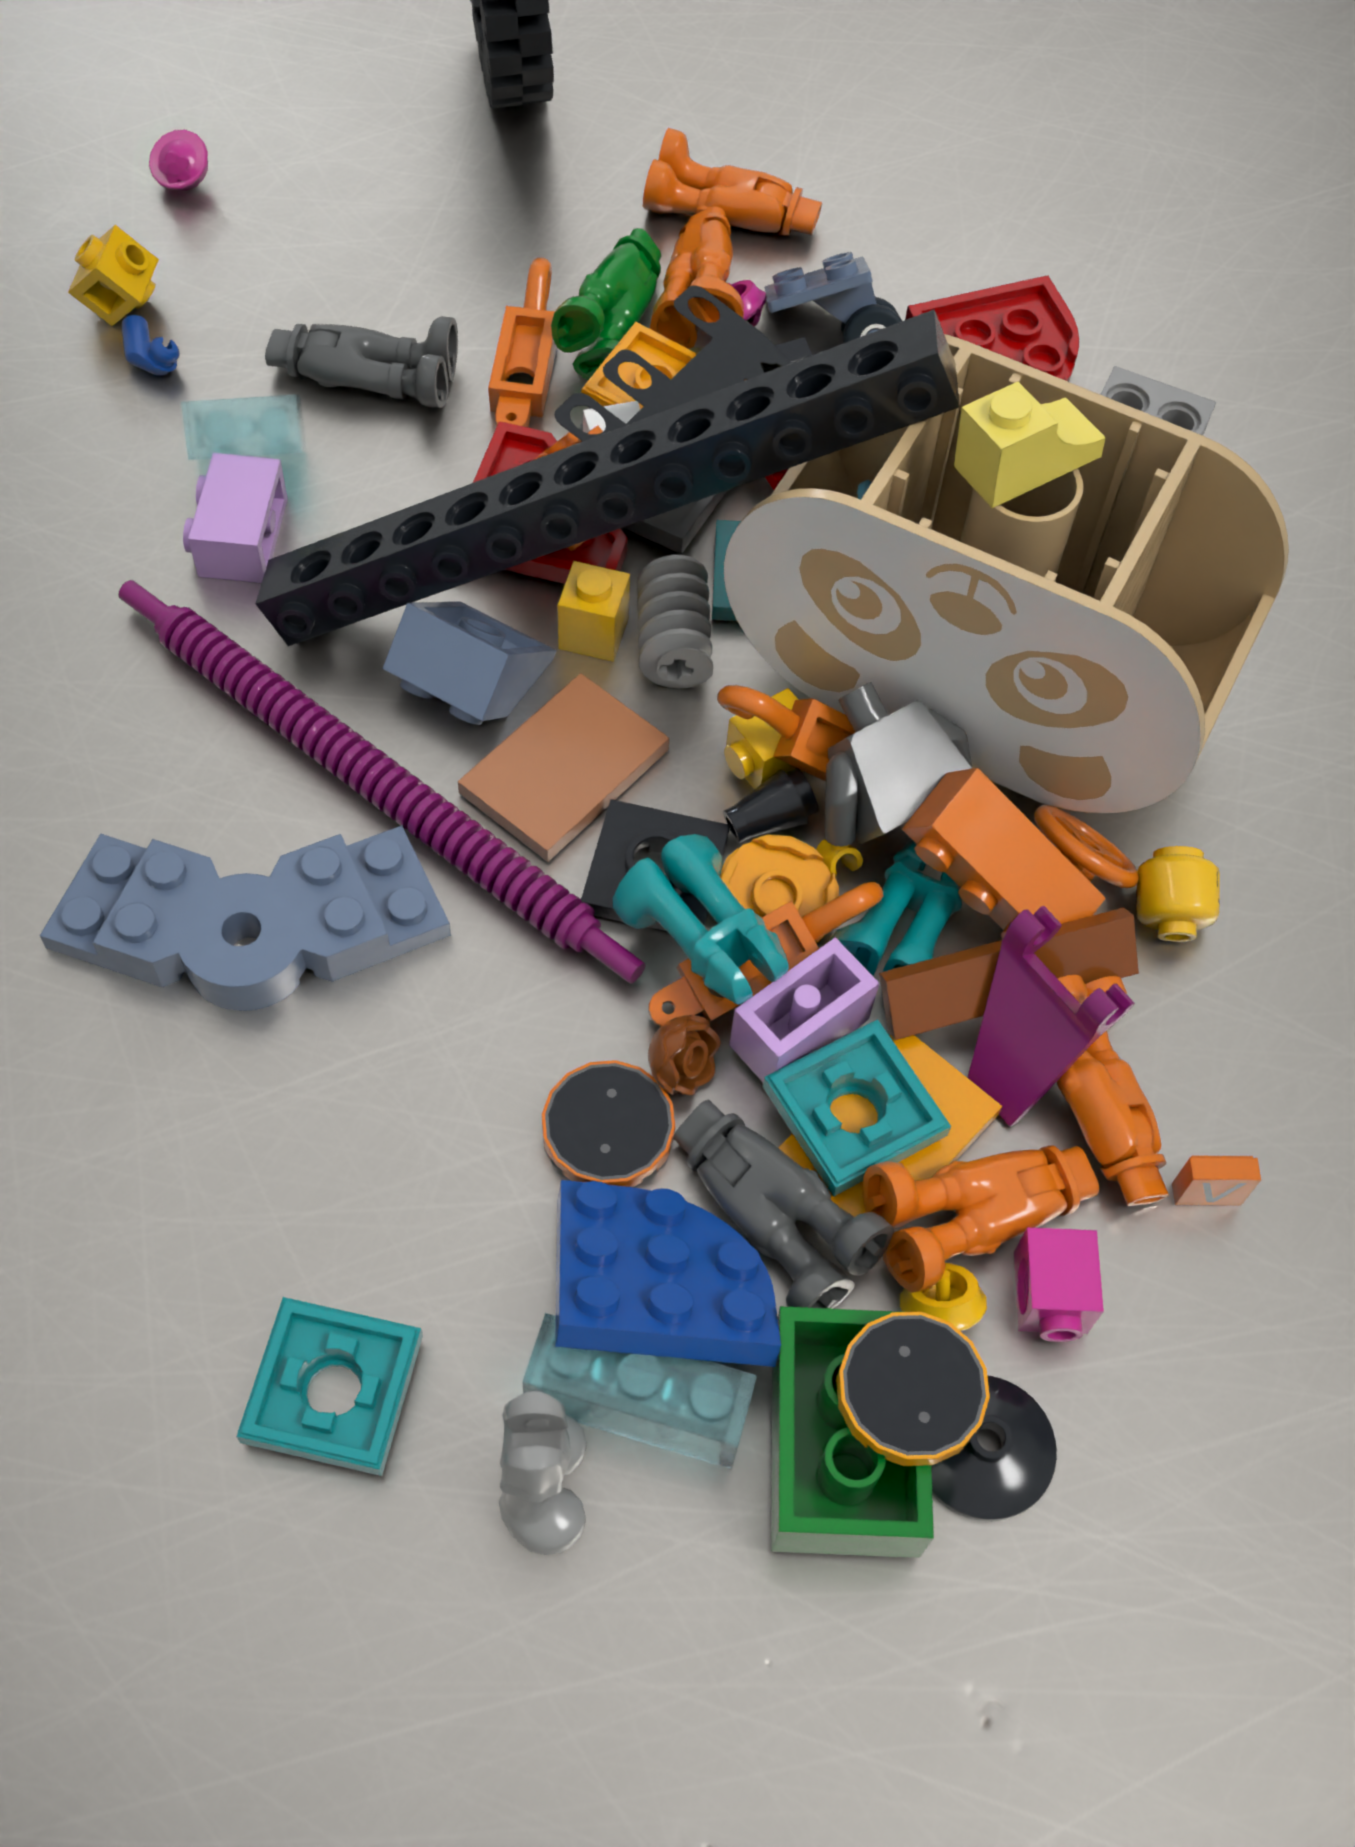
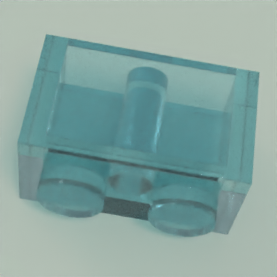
M300 395L181 402L188 460L211 459L213 453L258 456L307 451Z

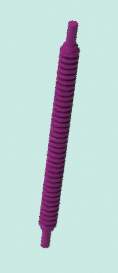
M134 580L126 581L121 586L118 593L119 598L154 624L155 632L159 635V641L166 649L182 659L187 665L215 684L220 690L248 709L277 733L281 734L286 740L292 742L298 749L311 759H314L323 768H326L335 777H338L344 784L349 785L356 793L361 794L364 799L372 803L381 812H384L393 821H396L400 826L402 825L405 830L408 829L414 837L420 838V841L426 846L432 847V850L439 856H444L447 862L456 866L463 874L468 875L476 884H480L488 893H492L500 902H505L509 909L517 912L525 921H529L538 931L542 930L546 937L550 940H555V943L563 950L570 947L577 952L586 950L630 984L634 983L641 976L646 964L600 930L601 922L594 917L595 911L587 903H582L581 899L575 894H569L568 889L561 884H557L552 877L545 875L537 866H532L528 859L520 856L516 850L508 847L505 842L496 838L493 833L484 829L481 824L472 820L469 815L460 811L454 804L448 802L442 795L436 793L418 777L412 775L404 767H401L395 760L389 758L383 751L377 749L375 745L365 740L359 733L354 732L352 728L342 723L336 716L331 715L328 710L320 706L312 698H309L289 681H286L281 675L275 673L269 666L263 664L261 660L253 656L245 648H242L234 640H231L226 634L220 632L218 628L210 624L189 607L180 608L176 605L167 606Z

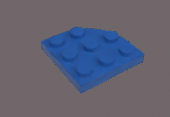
M561 1180L557 1199L555 1347L768 1367L776 1366L781 1341L772 1281L758 1251L735 1229L712 1213L687 1202L681 1194L670 1189L660 1188L651 1191L634 1187L608 1185L598 1181L578 1182Z

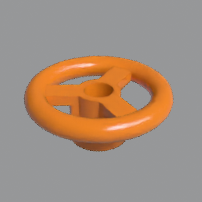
M1042 805L1036 809L1034 820L1037 827L1090 882L1096 875L1102 880L1120 888H1132L1137 885L1139 874L1135 865L1103 835L1080 819L1055 806Z

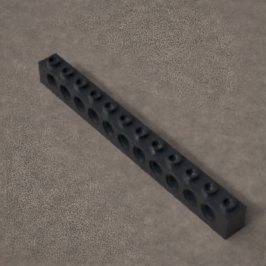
M935 310L928 311L269 559L255 604L287 646H292L407 605V603L421 600L960 407L955 360Z

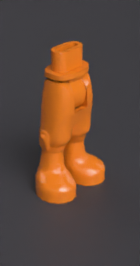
M668 128L665 132L659 159H654L651 163L643 194V208L647 211L658 214L679 213L695 215L710 207L717 206L725 211L730 226L756 232H778L780 236H789L791 230L812 235L819 219L822 202L802 197L803 189L796 187L793 193L791 184L765 172L732 165L712 168L703 166L690 158L687 136L683 132Z
M714 206L690 217L689 222L682 227L679 232V238L674 246L670 263L666 269L663 280L664 292L653 307L649 329L687 349L694 347L698 336V328L675 309L674 301L688 287L695 285L704 288L744 318V304L739 292L726 283L730 275L733 249L730 238V224L722 208ZM693 297L688 301L689 310L698 319L709 323L719 320V311L710 301L700 297Z
M1076 974L1057 978L1080 1004L1096 989L1101 988L1106 992L1116 983L1127 994L1122 979L1119 976L1103 977L1087 984L1084 983L1082 976ZM1106 1031L1057 1081V1086L1070 1105L1088 1146L1097 1161L1101 1163L1102 1167L1099 1168L1106 1179L1118 1181L1128 1206L1151 1204L1169 1196L1159 1169L1165 1166L1167 1162L1163 1154H1158L1162 1145L1157 1121L1147 1098L1136 1080L1132 1068L1126 1061L1120 1059L1117 1052L1113 1050Z
M1048 1145L1041 1147L1039 1150L1011 1151L969 1162L954 1160L938 1170L931 1178L914 1180L902 1163L891 1161L881 1162L868 1167L863 1176L865 1213L874 1212L882 1216L893 1229L903 1227L918 1218L941 1210H949L956 1213L955 1218L944 1224L929 1228L908 1227L894 1232L883 1254V1261L897 1282L911 1293L931 1288L937 1284L944 1274L946 1260L959 1254L965 1256L993 1254L1002 1243L1023 1235L1027 1227L1038 1228L1057 1216L1072 1214L1078 1209L1080 1201L1095 1197L1099 1193L1098 1180L1085 1152L1079 1146L1060 1151L1056 1146Z

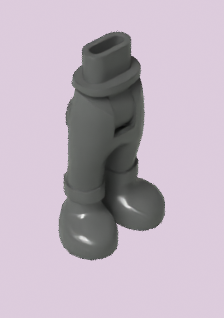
M441 316L436 318L429 328L426 340L417 343L415 338H398L376 330L347 325L312 324L308 332L305 324L298 323L294 326L293 331L273 329L266 347L265 361L268 366L287 368L290 376L301 379L308 377L325 387L343 386L387 394L393 399L406 400L410 396L417 399L423 406L442 408L448 399V382H453L458 354L457 323L453 317Z

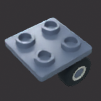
M852 252L828 257L822 261V269L803 274L802 267L779 272L772 276L774 283L764 287L770 313L813 301L842 321L843 343L902 322L892 304L882 298L875 297L871 283L873 282L871 271L864 257L854 259Z

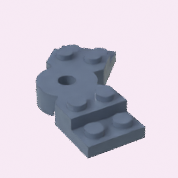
M401 825L347 846L342 835L338 834L281 855L269 877L243 873L219 878L210 857L155 839L151 840L147 848H143L100 833L41 932L40 938L47 949L159 987H165L180 981L184 972H186L200 996L208 1002L228 1010L252 1011L272 1006L291 995L299 986V978L306 968L313 970L316 977L334 982L451 936V930L446 914ZM257 938L248 945L234 946L242 939Z

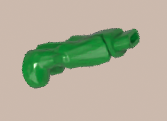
M636 228L632 230L629 236L620 238L612 252L603 259L594 272L586 275L579 288V296L567 298L553 315L551 330L557 348L564 353L581 350L573 362V367L586 380L591 378L635 322L639 323L654 295L657 280L661 273L659 262L661 252L649 234L641 228Z

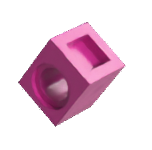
M1027 1227L1014 1250L1018 1331L1040 1332V1338L1051 1342H1068L1080 1339L1083 1334L1089 1333L1104 1312L1097 1230Z

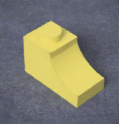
M1015 382L961 408L954 468L989 506L994 508L1100 458L1106 437L1066 397L1054 402L1040 404L1019 382Z

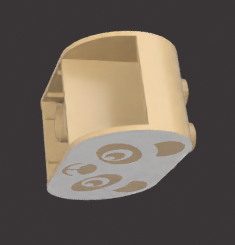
M944 334L956 363L960 407L789 468L771 496L759 502L742 519L729 541L724 561V581L733 613L754 648L783 678L808 697L814 698L843 714L845 712L838 700L872 682L889 715L919 700L928 709L934 710L964 729L968 738L972 768H979L989 780L1035 801L1062 809L1087 813H1119L1153 805L1174 793L1187 780L1279 593L1288 565L1289 545L1284 517L1278 502L1261 476L1246 461L1222 444L968 341ZM1015 382H1019L1040 404L1054 402L1066 397L1106 437L1100 458L994 508H991L954 468L961 408ZM866 480L872 481L862 499H858V485Z

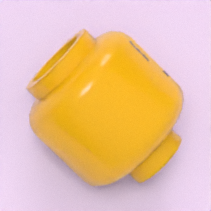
M1188 846L1159 848L1153 851V858L1146 860L1139 866V881L1136 889V916L1143 925L1158 930V938L1160 940L1169 942L1192 941L1197 938V930L1205 929L1217 921L1220 911L1219 868L1212 861L1204 858L1202 850Z

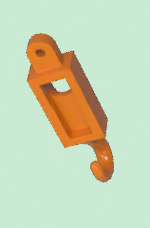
M543 257L534 259L530 265L523 308L506 306L488 387L490 411L496 412V427L499 421L529 427L531 416L543 418L557 346L553 340L551 330L555 311L546 310L552 266L549 260ZM520 372L527 373L534 378L533 385L507 381L511 374Z
M728 685L717 694L718 703L727 711L747 720L756 716L781 734L773 757L825 782L826 765L829 762L828 748L855 733L845 714L814 698L795 700L792 710H790L769 695L748 687Z
M870 881L845 892L803 917L800 916L795 905L790 901L761 918L765 923L766 929L777 934L788 960L789 971L819 949L815 941L878 904L883 898V890L879 884ZM688 958L676 967L682 978L655 993L649 1002L648 1012L651 1020L661 1027L676 1017L697 1015L699 1013H702L705 1019L712 1022L740 1005L733 1003L725 997H717L711 994L704 985L703 977L692 972L691 961ZM750 960L738 967L748 981L753 996L772 983ZM664 1003H671L674 1007L673 1013H664L662 1005Z

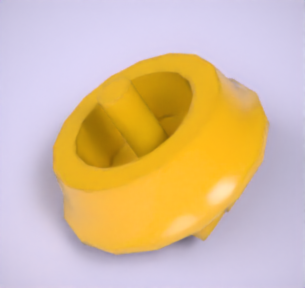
M945 1263L946 1268L942 1279L931 1288L913 1293L904 1288L900 1294V1309L902 1312H924L949 1321L960 1331L967 1330L980 1322L987 1311L986 1295L980 1288L973 1273L962 1266L952 1263Z

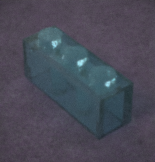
M545 1313L522 1381L523 1393L535 1389L547 1393L560 1401L565 1407V1414L574 1418L580 1424L722 1467L733 1468L757 1375L704 1360L555 1347L556 1316Z

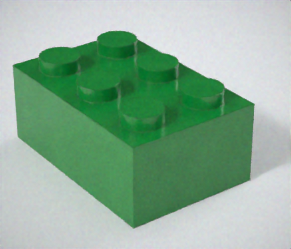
M780 1306L777 1317L781 1348L776 1366L772 1367L771 1552L920 1558L934 1539L931 1465L901 1466L884 1459L886 1456L876 1453L869 1445L866 1448L851 1434L838 1407L836 1378L848 1344L866 1324L898 1311Z

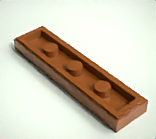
M1123 907L1063 923L1059 931L1034 954L1056 978L1076 974L1082 976L1085 984L1108 976L1124 978L1139 974L1134 915ZM1002 940L880 972L879 977L887 1030L894 1040L982 1017L986 1008Z

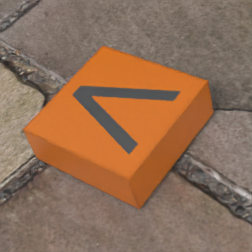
M1192 1155L1172 1182L1175 1205L1241 1206L1261 1181L1258 1158H1253V1156Z

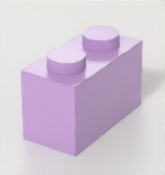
M222 453L212 454L207 475H200L197 481V509L194 518H187L183 531L184 549L186 552L192 553L198 577L262 583L268 560L273 558L288 500L280 459Z
M835 937L790 969L781 978L769 984L734 1010L729 1046L763 1082L765 1076L850 1034L868 1021L879 982Z

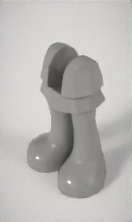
M535 1389L521 1394L504 1406L502 1413L504 1438L500 1459L502 1467L500 1489L503 1493L499 1499V1507L502 1520L514 1539L530 1552L551 1555L562 1553L571 1548L583 1534L586 1522L583 1503L571 1490L563 1488L562 1482L565 1475L571 1474L583 1462L586 1451V1438L580 1424L574 1418L565 1414V1407L560 1401L539 1389Z

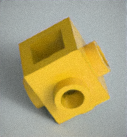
M115 224L99 239L95 235H91L81 245L74 258L80 266L68 293L113 326L134 308H141L150 298L156 286L151 281L159 259Z

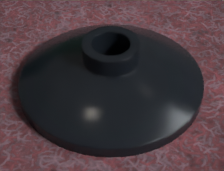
M987 1375L990 1398L982 1425L977 1431L991 1429L996 1432L1001 1440V1449L997 1451L984 1449L977 1440L976 1432L958 1454L931 1465L932 1495L945 1507L961 1516L979 1521H1000L1022 1514L1042 1497L1054 1475L1057 1447L1050 1421L1034 1398L1007 1380Z

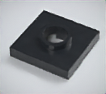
M610 799L581 897L582 903H587L594 909V916L623 922L613 909V896L621 880L630 868L635 865L634 858L637 851L649 846V853H662L663 847L669 841L679 836L697 834L708 837L719 850L723 860L730 825ZM670 881L674 890L706 927L709 912L692 894L681 892ZM658 922L649 926V928L666 931Z

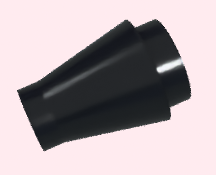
M795 768L787 773L780 769L734 806L724 810L723 815L726 823L730 825V832L740 844L753 837L807 824L808 816L818 812L819 807L808 780L799 768Z

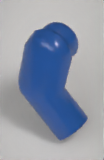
M130 315L123 319L121 328L124 354L129 364L157 376L170 374L177 368L180 351L174 341L170 339L167 347H164L162 344L163 337H157L150 342L149 326L145 318L138 315Z

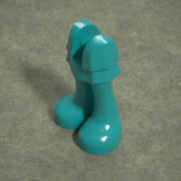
M691 834L679 836L669 841L663 847L661 853L665 874L652 859L645 858L630 868L619 883L613 896V909L625 924L636 929H644L658 922L673 937L689 958L692 972L705 978L704 985L733 1003L740 1005L753 997L748 981L738 968L748 960L771 982H775L787 973L789 969L788 960L777 934L766 929L763 919L752 909H745L720 878L723 865L722 856L708 837ZM670 881L681 892L692 894L718 924L708 930L674 890Z
M913 840L893 856L895 864L885 871L886 882L882 889V900L871 907L861 920L838 929L827 941L828 943L836 937L872 976H874L881 963L889 939L906 907L917 912L900 943L892 951L882 972L932 959L935 945L942 929L950 916L962 907V899L958 894L960 887L945 872H942L940 881L921 873V871H924L926 863L916 854L915 847L917 844Z

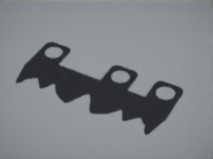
M693 285L675 299L674 307L681 315L713 339L672 379L668 378L637 353L626 349L619 351L603 366L605 377L644 406L627 423H624L590 396L584 393H574L556 409L554 416L562 427L583 442L740 383L744 379L748 380L764 374L761 363L785 366L791 362L762 332L704 288ZM693 297H700L710 301L719 311V320L709 323L698 319L689 310L688 301ZM624 362L640 365L649 373L652 380L651 386L647 389H636L629 386L620 378L618 366ZM577 406L592 408L603 417L606 424L605 430L600 434L583 432L572 422L570 417L571 410Z

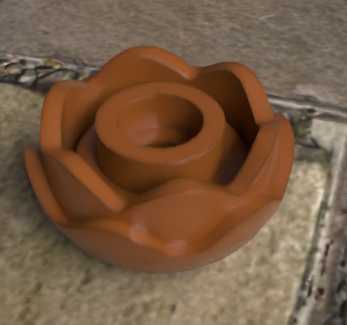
M684 1015L665 1023L654 1034L648 1050V1064L654 1080L667 1093L671 1095H694L699 1086L708 1083L715 1074L714 1055L719 1050L721 1041L718 1034L710 1028V1022L700 1016Z

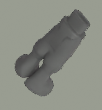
M705 1100L694 1109L673 1136V1139L689 1154L686 1160L687 1165L693 1171L698 1172L712 1197L745 1233L748 1243L763 1255L777 1259L794 1281L786 1297L787 1307L834 1309L855 1287V1283L836 1264L825 1258L801 1236L796 1227L797 1220L809 1224L826 1241L837 1261L850 1274L859 1276L867 1273L876 1265L886 1251L894 1234V1229L882 1216L874 1212H867L854 1217L840 1208L831 1200L829 1190L818 1177L816 1171L801 1167L766 1138L746 1127L744 1121L737 1114L724 1115L710 1100Z

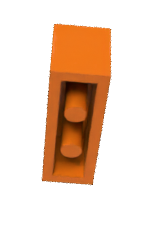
M979 768L946 773L902 828L917 844L915 852L920 859L931 868L945 872L960 887L958 894L969 907L981 914L989 915L1003 929L1001 933L1002 939L1011 922L1023 910L1028 909L1034 915L1041 906H1045L1063 924L1093 916L1106 899Z

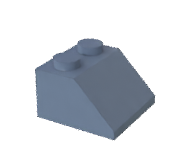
M461 601L407 603L382 669L401 678L400 686L404 690L428 699H432L435 696L451 705L449 712L455 717L472 724L481 725L486 720L508 717L553 661L557 650Z

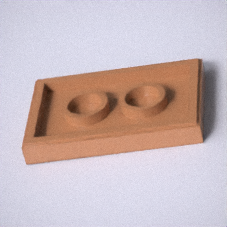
M580 673L458 780V791L460 795L549 862L609 806L610 799L616 800L669 750L670 738Z

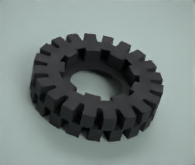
M470 0L472 3L475 36L478 42L479 59L490 108L552 101L554 93V66L551 55L553 54L552 32L547 14L550 13L549 0Z

